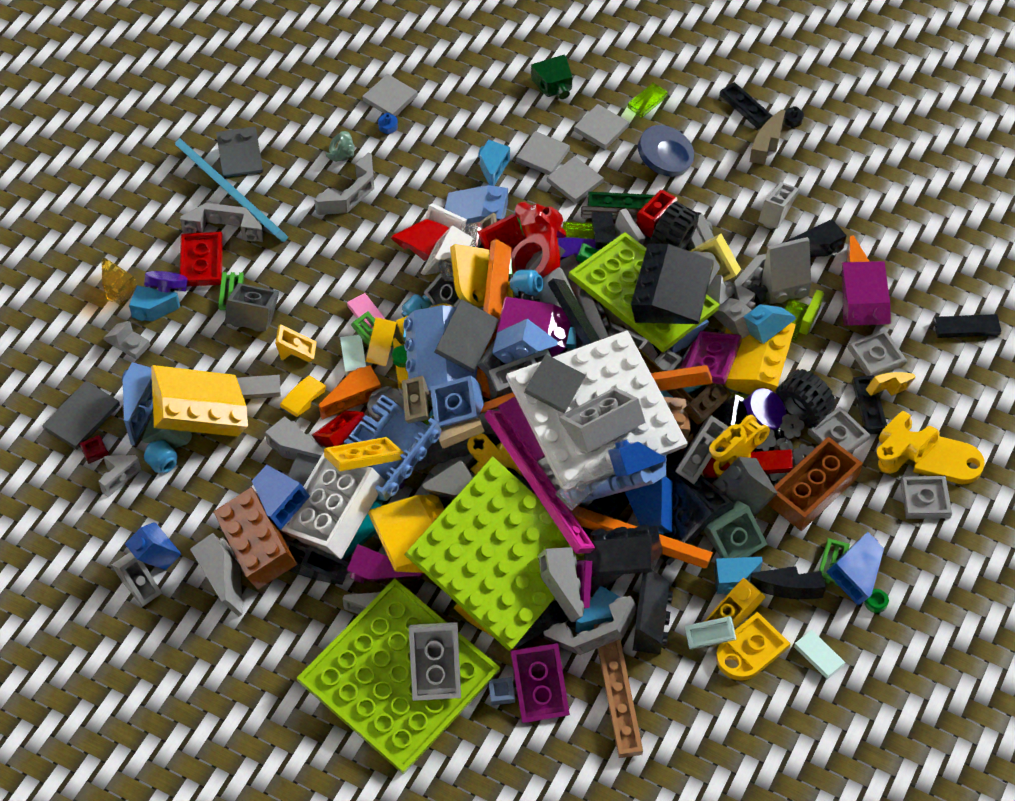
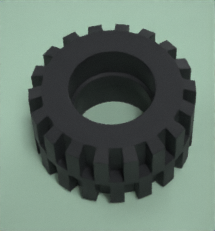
M677 201L673 202L660 217L653 231L651 244H670L685 249L695 232L699 214Z
M804 369L793 371L775 391L785 405L786 414H797L799 420H802L804 427L807 428L817 427L835 406V397L827 384L819 376Z

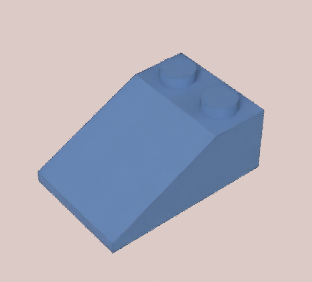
M486 185L448 193L445 210L467 219L465 230L470 229L493 212L496 214L497 221L505 218L508 206V188Z
M132 362L129 369L124 371L122 382L124 422L130 444L135 446L153 412L151 368Z

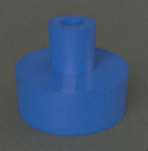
M390 113L382 115L378 119L379 130L385 134L394 133L398 129L396 116Z

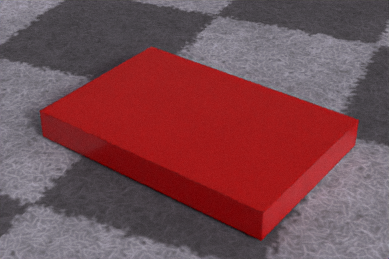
M222 232L181 234L180 274L188 278L187 287L221 285L223 261Z

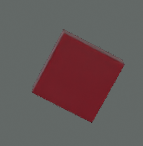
M100 435L79 443L88 464L109 456Z

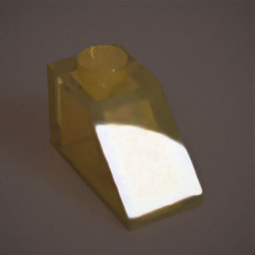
M104 257L101 260L104 295L109 301H114L121 306L134 294L137 286L136 279Z

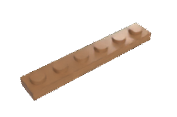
M595 624L593 629L598 628L600 624ZM618 639L597 648L618 758L643 755V747L621 640Z

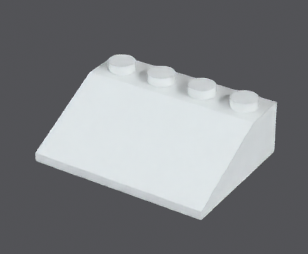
M323 453L304 485V489L310 497L280 531L309 546L342 559L378 496L375 487L377 485L383 487L386 481L373 468L368 466L339 471L324 457Z

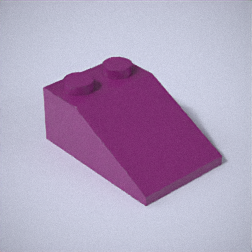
M885 261L842 262L843 326L891 324L890 297Z
M505 297L497 332L525 319H529L558 341L557 346L548 349L551 357L559 355L566 348L571 323L561 307L555 304Z
M357 544L347 568V572L351 574L350 579L362 584L364 580L375 582L389 581L394 578L396 580L421 578L423 574L396 572L388 556Z
M558 643L510 651L522 723L570 715Z

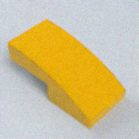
M378 317L375 318L365 362L387 366L397 322Z
M905 372L881 374L873 378L866 390L870 396L883 390H887L892 396L907 390L916 376Z
M309 375L289 392L280 403V407L298 417L311 407V402L325 392L326 385Z

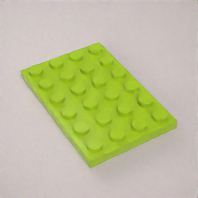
M624 232L571 270L568 278L664 353L717 312L720 304L706 294L699 324L635 323L631 301L647 248Z

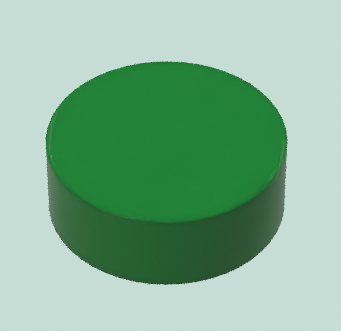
M404 345L397 346L392 351V361L398 367H406L407 351Z
M873 589L872 595L864 601V604L869 611L881 613L886 610L889 598L884 591Z

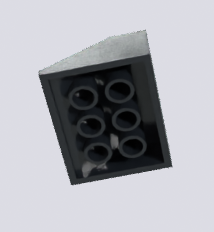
M648 244L631 301L635 323L699 324L714 260L670 244Z

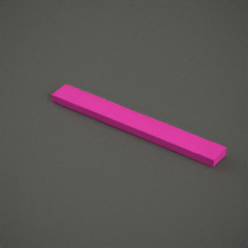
M488 410L484 417L575 554L591 553L595 549L593 543L539 463L532 457L500 411Z

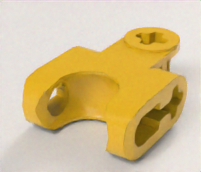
M901 411L880 433L879 442L882 444L877 448L879 469L884 473L891 474L898 471L908 459L916 463L920 462L939 442V430L932 426H927L919 432L909 431L912 428L911 415Z
M753 415L745 417L740 424L729 426L709 446L710 455L716 460L714 463L715 474L720 477L724 473V471L720 470L721 467L727 462L731 465L738 457L751 458V452L767 439L770 428L767 425L761 426L758 424L756 417ZM723 447L722 452H716V449Z
M482 433L468 439L467 449L477 460V463L470 468L474 475L493 456L505 468H511L520 476H523L502 442L495 446ZM477 440L479 442L482 440L484 442L482 445L484 449L477 448L475 450L473 448L475 444L473 441Z

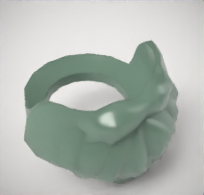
M341 131L332 139L329 146L330 153H326L328 159L337 162L353 158L355 145L349 132Z

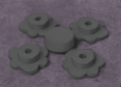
M786 414L782 417V424L780 425V430L784 431L786 438H780L776 441L773 437L774 431L770 429L767 439L758 445L756 449H762V451H768L769 447H773V450L792 449L793 457L795 458L794 464L798 465L814 450V447L800 444L799 448L793 449L789 439L801 435L800 430L804 428V422L799 420L797 414ZM786 473L766 475L769 476L771 481H780L786 476Z

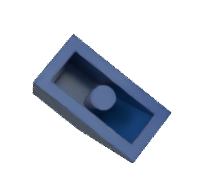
M628 439L616 442V447L608 450L616 477L627 476L665 461L663 455L640 442L629 443Z

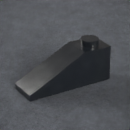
M831 219L785 242L808 237L810 257H825L833 253H839L844 248L847 235Z

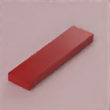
M792 449L751 452V458L758 460L766 474L789 473L793 469ZM711 457L702 471L705 478L718 477L714 471L716 460ZM727 462L720 470L725 471L730 466V463Z

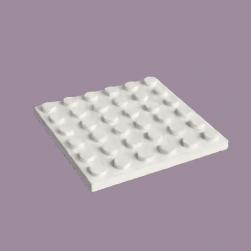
M628 330L553 357L586 375L566 412L615 387L639 398L646 423L638 426L635 431L619 436L616 441L600 446L597 451L588 453L577 447L559 421L558 416L564 413L524 393L541 362L507 373L506 379L564 494L615 475L608 450L615 448L616 442L628 439L629 443L640 442L663 456L685 448L688 444Z

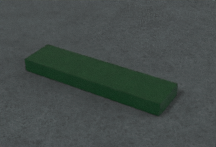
M588 191V206L642 209L655 195Z

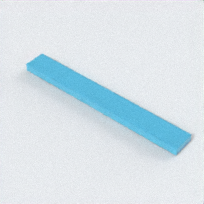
M179 138L175 142L179 149L236 201L247 208L281 242H285L289 238L183 140Z

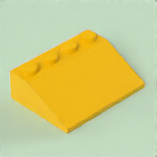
M790 323L764 344L750 334L743 338L724 386L748 395L759 388L769 389L775 393L796 324ZM726 328L725 333L733 334L728 328Z
M152 365L154 428L238 437L248 427L247 407L236 375Z
M431 494L415 495L369 510L368 515L396 572L423 573L404 554L444 511L445 508L438 496Z

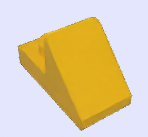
M280 324L275 344L281 360L283 361L292 354L307 362H311L314 359L317 342Z

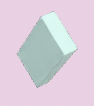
M359 335L340 337L345 375L347 376L357 368L366 367L362 338Z
M731 616L685 626L690 650L736 640Z
M812 630L794 645V648L827 680L845 664V661Z

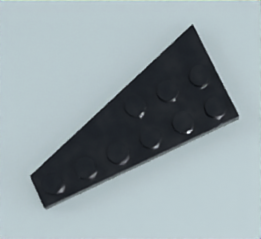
M666 461V477L673 482L672 533H666L663 536L690 544L716 515ZM663 556L664 562L669 566L675 560V558Z

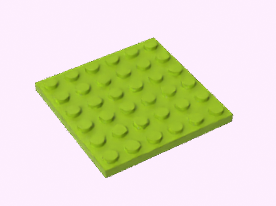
M492 456L404 555L510 651L555 598L541 578L538 555L545 549L570 548L571 546L539 498ZM573 551V555L576 556L577 560H585V553L575 554Z
M394 578L297 677V681L404 775L488 685L490 680L500 672L501 668L458 632L461 698L413 701L409 626L447 622Z

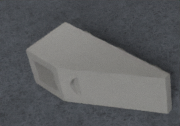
M285 416L265 432L267 444L284 458L295 460L297 453L320 459L326 448L319 446L310 434H305L295 421H290Z
M572 547L545 549L538 555L541 578L570 621L575 622L583 617L584 604L580 600L579 594L580 580L576 575V556L573 555Z

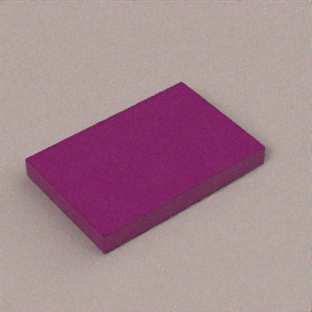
M700 331L685 368L708 365L712 376V383L725 385L741 345L742 336Z
M516 397L500 404L498 409L535 461L543 459L545 455Z

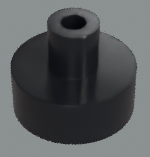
M796 106L788 108L785 111L784 123L790 127L800 126L803 123V111Z
M753 284L747 288L755 293L754 303H756V306L766 301L765 294L768 292V288L765 285L759 287Z

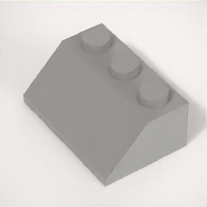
M616 387L558 416L559 421L576 446L588 453L597 451L600 446L616 441L619 436L635 431L638 426L646 423L639 398Z
M462 460L422 484V486L429 494L438 496L439 499L453 501L471 481L473 475Z

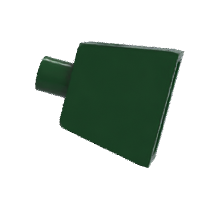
M565 54L531 64V79L545 96L558 95L560 99H566L570 95L569 91L572 89L573 77Z

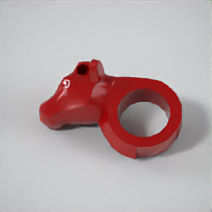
M520 202L515 207V216L520 220L526 239L521 241L511 254L512 273L514 275L518 270H525L526 264L532 255L543 251L542 260L535 269L543 279L560 267V252L557 238L566 237V231L561 227L563 217L558 210L551 206L545 207L539 204L530 205L526 202Z

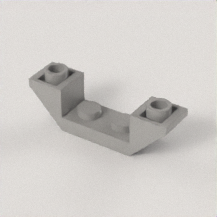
M368 152L363 158L358 159L355 164L356 177L358 179L350 188L344 190L341 196L327 188L316 197L314 201L318 215L348 213L374 190L371 153Z
M204 203L180 218L182 232L203 233L206 222H210L213 224L240 226L243 240L263 242L264 239L261 224L245 207Z
M766 254L757 255L734 281L735 293L732 295L733 299L741 300L751 310L756 306V303H754L755 293L747 288L753 285L755 279H759L762 276Z
M631 596L620 597L613 603L608 604L614 619L613 622L602 623L598 628L580 632L576 637L573 636L571 629L566 623L554 624L543 632L551 644L558 643L559 647L582 655L623 638L638 607Z

